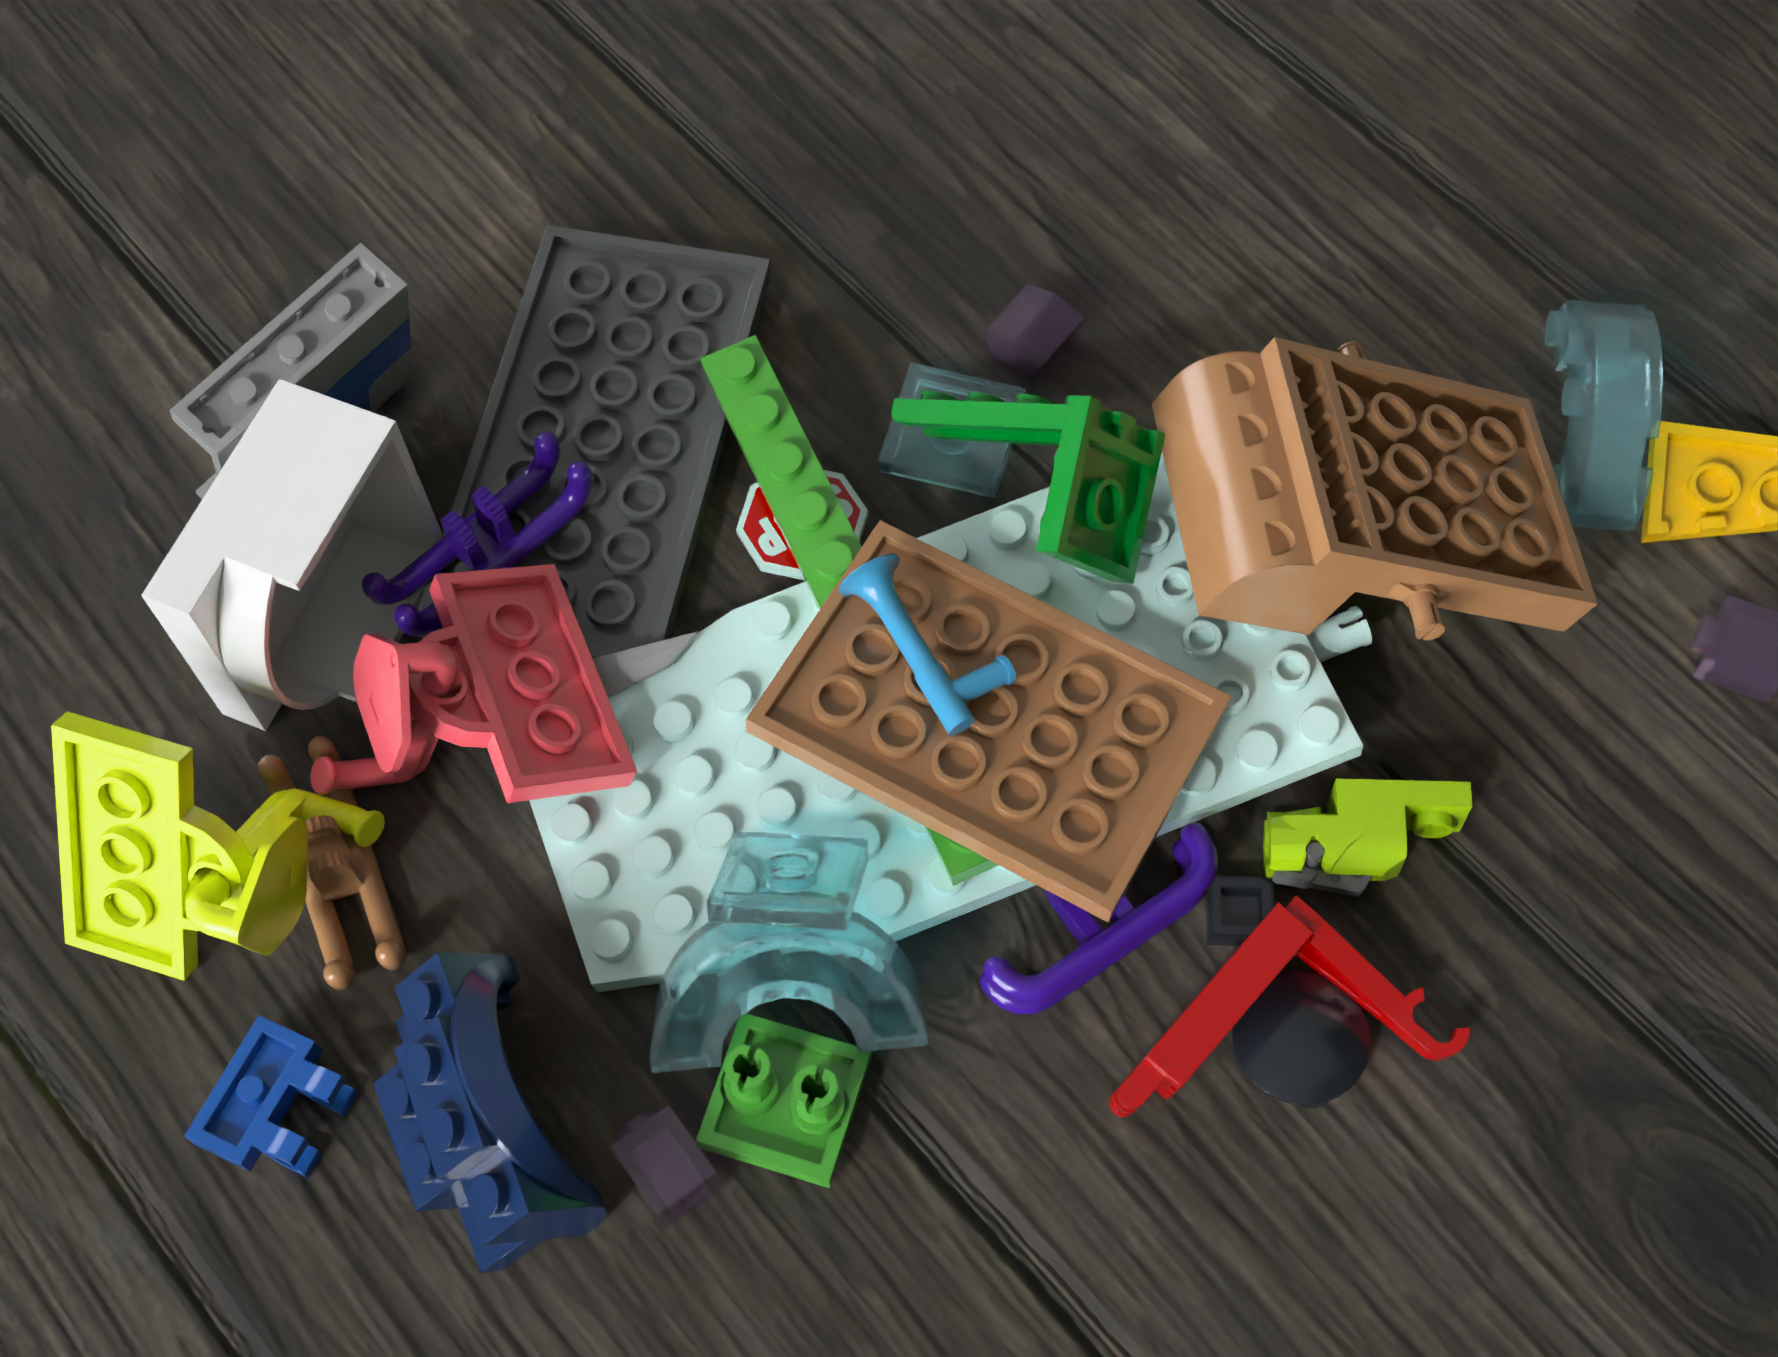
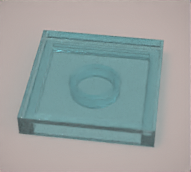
M910 363L899 398L920 399L922 391H935L953 396L959 401H966L968 393L978 392L999 397L1004 402H1015L1016 395L1025 394L1026 388ZM892 418L878 458V471L995 498L1012 443L936 440L925 435L923 427L904 426L895 422Z
M750 831L736 832L707 899L708 922L847 931L869 861L868 840H864V838Z

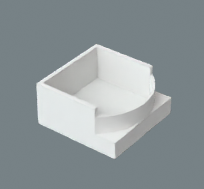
M279 379L141 596L222 714L266 731L282 704L294 709L307 710L325 705L339 696L357 702L353 685V666L363 636L365 634L377 633L396 642L400 640L404 632L398 628L394 621V611L402 604H411L418 608L426 584L403 601L392 605H381L373 603L365 596L361 586L362 579L371 572L383 575L386 580L393 578L438 542L443 535L396 421Z

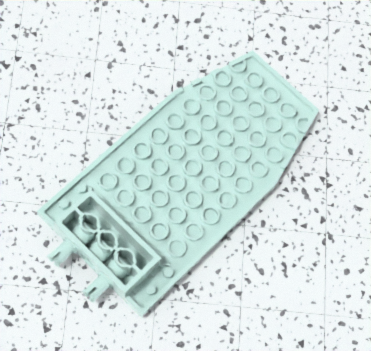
M1161 453L1134 584L1111 582L1036 551L1040 534V521L1045 511L1050 487L917 538L1232 696L1227 710L1156 837L1361 756L1363 744L1321 662L1372 643V635L1367 620L1364 619L1358 622V619L1363 616L1362 611L1358 606L1350 607L1347 611L1327 618L1310 635L1198 615L1163 453ZM806 581L733 609L697 633L671 667L608 698L637 769V773L630 786L529 800L587 974L596 992L682 980L684 975L717 971L718 974L745 971V966L783 961L784 965L812 961V956L844 952L845 956L867 953L1036 886V884L1000 865L953 886L924 825L746 732V718L819 611Z

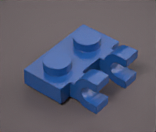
M258 1015L184 1137L194 1145L249 1172L253 1169L260 1155L264 1154L284 1167L309 1178L322 1153L308 1145L309 1141L306 1138L278 1126L298 1092L345 1117L358 1092L344 1084L346 1080L341 1075L315 1065L323 1052V1049L315 1041Z

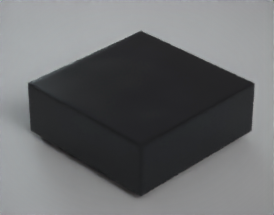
M1215 876L1212 885L1205 891L1207 945L1240 946L1263 918L1275 907L1273 880L1259 876Z

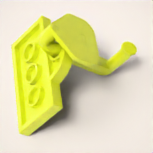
M68 711L51 725L65 944L185 981L198 966L197 931L266 956L271 955L294 929L305 904L307 894V825L305 821L317 815H331L340 826L342 832L354 837V841L362 847L372 845L384 829L385 819L380 811H367L346 802L302 789L291 788L271 795L235 832L220 817L194 805L193 748Z

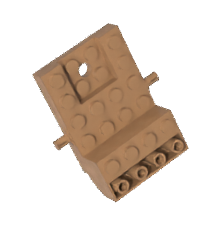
M1274 337L1261 353L1250 351L1226 352L1191 364L1178 373L1152 403L1157 430L1165 433L1162 453L1197 611L1200 616L1310 635L1354 592L1404 602L1409 607L1416 638L1421 639L1423 637V640H1432L1445 632L1438 608L1564 632L1598 604L1531 401L1528 398L1368 360L1365 357L1363 344L1360 342L1357 344L1356 341L1342 344L1337 349V352Z

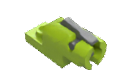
M1336 778L1327 802V813H1322L1321 807L1288 812H1267L1263 833L1264 877L1272 879L1277 884L1303 889L1312 888L1358 897L1364 892L1370 881H1386L1398 877L1407 858L1406 831H1413L1416 836L1422 838H1441L1453 832H1460L1472 808L1471 782Z

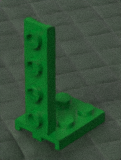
M922 391L920 399L894 398L891 412L893 420L904 426H921L925 435L936 440L1059 446L1054 457V470L1045 511L1040 521V534L1036 551L1111 582L1134 584L1165 433L1159 430H1147L1137 425L1135 418L1120 411H1110L1104 408V404L1092 396L1069 395L1066 396L1064 404H1053L1049 399L1030 394H1017L1015 402H1004L999 397L978 392L968 393L966 401H959L953 396L935 391Z

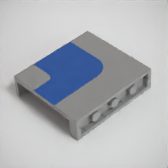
M359 243L170 409L172 420L212 457L216 473L196 490V494L201 499L204 498L279 379L374 413L413 377L408 285L362 243ZM383 282L384 286L378 287L376 283Z

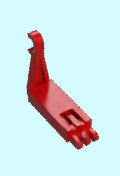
M1296 895L1285 907L1278 902L1115 1090L1109 1099V1107L1113 1114L1125 1118L1141 1107L1155 1090L1168 1100L1177 1090L1182 1088L1295 954L1385 1024L1418 1054L1428 1060H1445L1461 1051L1468 1042L1470 1027L1453 1030L1449 1033L1446 1043L1436 1041L1413 1018L1414 1007L1425 1001L1424 989H1416L1404 996L1317 912Z

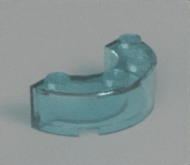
M1567 300L1559 311L1550 310L1545 328L1546 346L1554 347L1555 371L1569 372V378L1566 379L1563 387L1561 405L1562 414L1569 416L1567 438L1561 463L1554 464L1552 467L1572 526L1634 531L1645 504L1653 472L1652 468L1641 467L1647 438L1659 437L1663 367L1658 324L1653 311L1645 310V305Z
M779 897L754 901L728 910L708 921L695 931L673 956L665 970L656 998L650 1062L651 1073L721 1066L723 1041L734 1022L756 1005L781 998L811 1000L833 1010L852 1030L859 1052L927 1046L928 1037L921 988L910 961L899 945L884 930L863 915L846 907L812 898Z

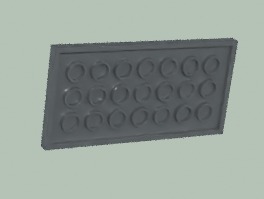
M546 226L451 511L453 510L459 516L466 519L475 511L473 500L471 499L472 493L481 486H484L495 495L520 475L533 460L535 455V438L542 432L555 434L560 445V458L548 482L508 516L514 535L561 496L567 486V470L572 463L583 461L589 465L593 475V487L588 500L580 512L516 567L555 564L592 658L670 638L729 428V422L704 373L700 358L755 335L772 274L770 259L558 226ZM456 558L438 574L472 570L459 558ZM433 578L426 583L418 611L433 603L429 591Z

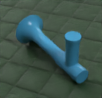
M885 554L874 558L851 572L842 581L839 587V594L845 597L859 596L872 606L914 672L917 684L949 736L956 735L970 727L975 721L966 703L1002 685L1014 683L1016 681L1014 667L1005 655H1000L993 662L952 681L942 664L937 662L896 592L893 576L900 563V557L896 554Z

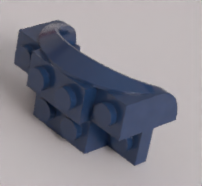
M437 952L394 987L404 1014L395 1021L402 1040V1044L394 1049L398 1064L373 1084L415 1212L459 1208L480 1273L502 1271L545 1239L588 1234L603 1221L607 1212L598 1189L567 1164L543 1133L527 1106L508 1063L500 1036L496 1009H506L512 1003L508 992L521 980L515 961L511 957L501 954Z

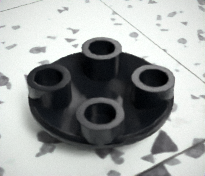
M1292 971L1278 974L1232 1029V1056L1247 1077L1266 1094L1287 1103L1298 1104L1307 1109L1322 1107L1328 1101L1347 1092L1361 1077L1370 1055V1030L1360 1005L1325 977L1310 972Z

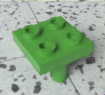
M741 1012L696 1139L698 1148L830 1188L872 1060V1051Z

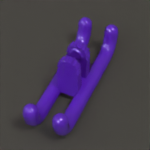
M551 432L538 434L534 442V458L520 475L495 495L486 487L481 486L471 494L475 510L471 515L464 519L453 510L440 520L445 532L443 538L391 579L386 580L383 575L377 572L365 575L361 584L362 591L375 604L392 605L414 594L430 581L435 574L441 572L456 558L464 562L472 571L516 567L580 512L588 500L593 487L591 468L583 461L572 463L568 467V483L561 496L514 535L508 516L548 482L560 458V445L555 434ZM434 602L420 611L411 604H402L394 611L396 625L409 636H424L442 627Z
M1191 822L1186 824L1181 830V839H1178L1172 848L1173 855L1182 869L1183 876L1136 908L1123 895L1110 919L1111 925L1104 930L1087 911L1045 890L1050 904L1080 946L1036 975L1021 974L1004 957L992 956L985 961L983 966L984 972L979 979L984 993L999 1008L1014 1014H1036L1054 1006L1189 913L1203 899L1205 891L1212 885L1218 869L1217 848L1209 832L1200 823Z

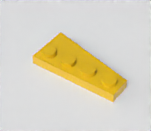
M1656 421L1650 430L1641 543L1778 531V436Z

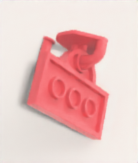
M555 564L435 574L429 591L443 629L431 632L418 643L408 644L398 643L377 633L365 634L354 661L353 685L356 701L375 757L349 761H333L328 756H320L313 763L310 774L311 786L319 795H326L331 790L357 789L407 782L425 770L438 739L461 747L487 748L507 803L630 786L637 773V769Z

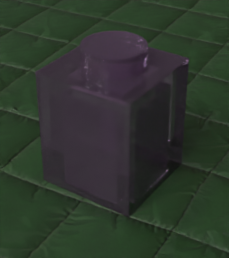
M1727 595L1714 617L1703 614L1696 627L1690 644V650L1700 654L1692 677L1768 703L1778 690V612Z
M669 1105L657 1114L653 1110H648L634 1117L620 1130L619 1137L621 1139L610 1146L619 1163L665 1230L723 1189L717 1172Z

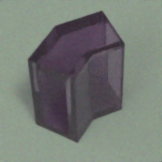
M1026 284L985 330L984 335L993 359L1013 366L1031 381L1073 333L1084 317L1057 294Z

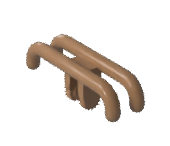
M316 736L308 744V753L313 762L320 756H328L333 761H342L329 738ZM272 754L261 758L258 763V772L264 780L270 795L282 790L296 789L292 777L281 758ZM353 789L331 790L327 794L329 798L358 806ZM331 815L310 817L305 821L307 825V894L305 902L326 965L323 971L324 979L334 989L346 990L354 982L355 969L334 901L357 892L360 893L377 945L375 950L376 959L384 968L396 970L403 966L406 960L405 944L372 845L367 847L359 846L354 841V837L342 832L340 826Z

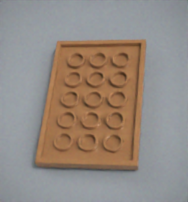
M880 520L746 718V732L1109 923L1227 710L1232 696ZM885 554H896L900 557V563L893 576L896 592L937 662L942 664L952 681L993 662L1000 655H1005L1014 667L1016 673V681L1014 683L1002 685L966 703L975 721L970 727L956 735L949 736L917 684L914 672L872 606L859 596L845 597L839 594V587L842 581L851 572L874 558Z

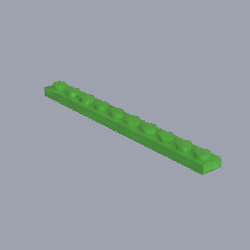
M753 335L702 357L700 361L714 394L820 610L862 546L756 335ZM924 826L953 886L999 866Z

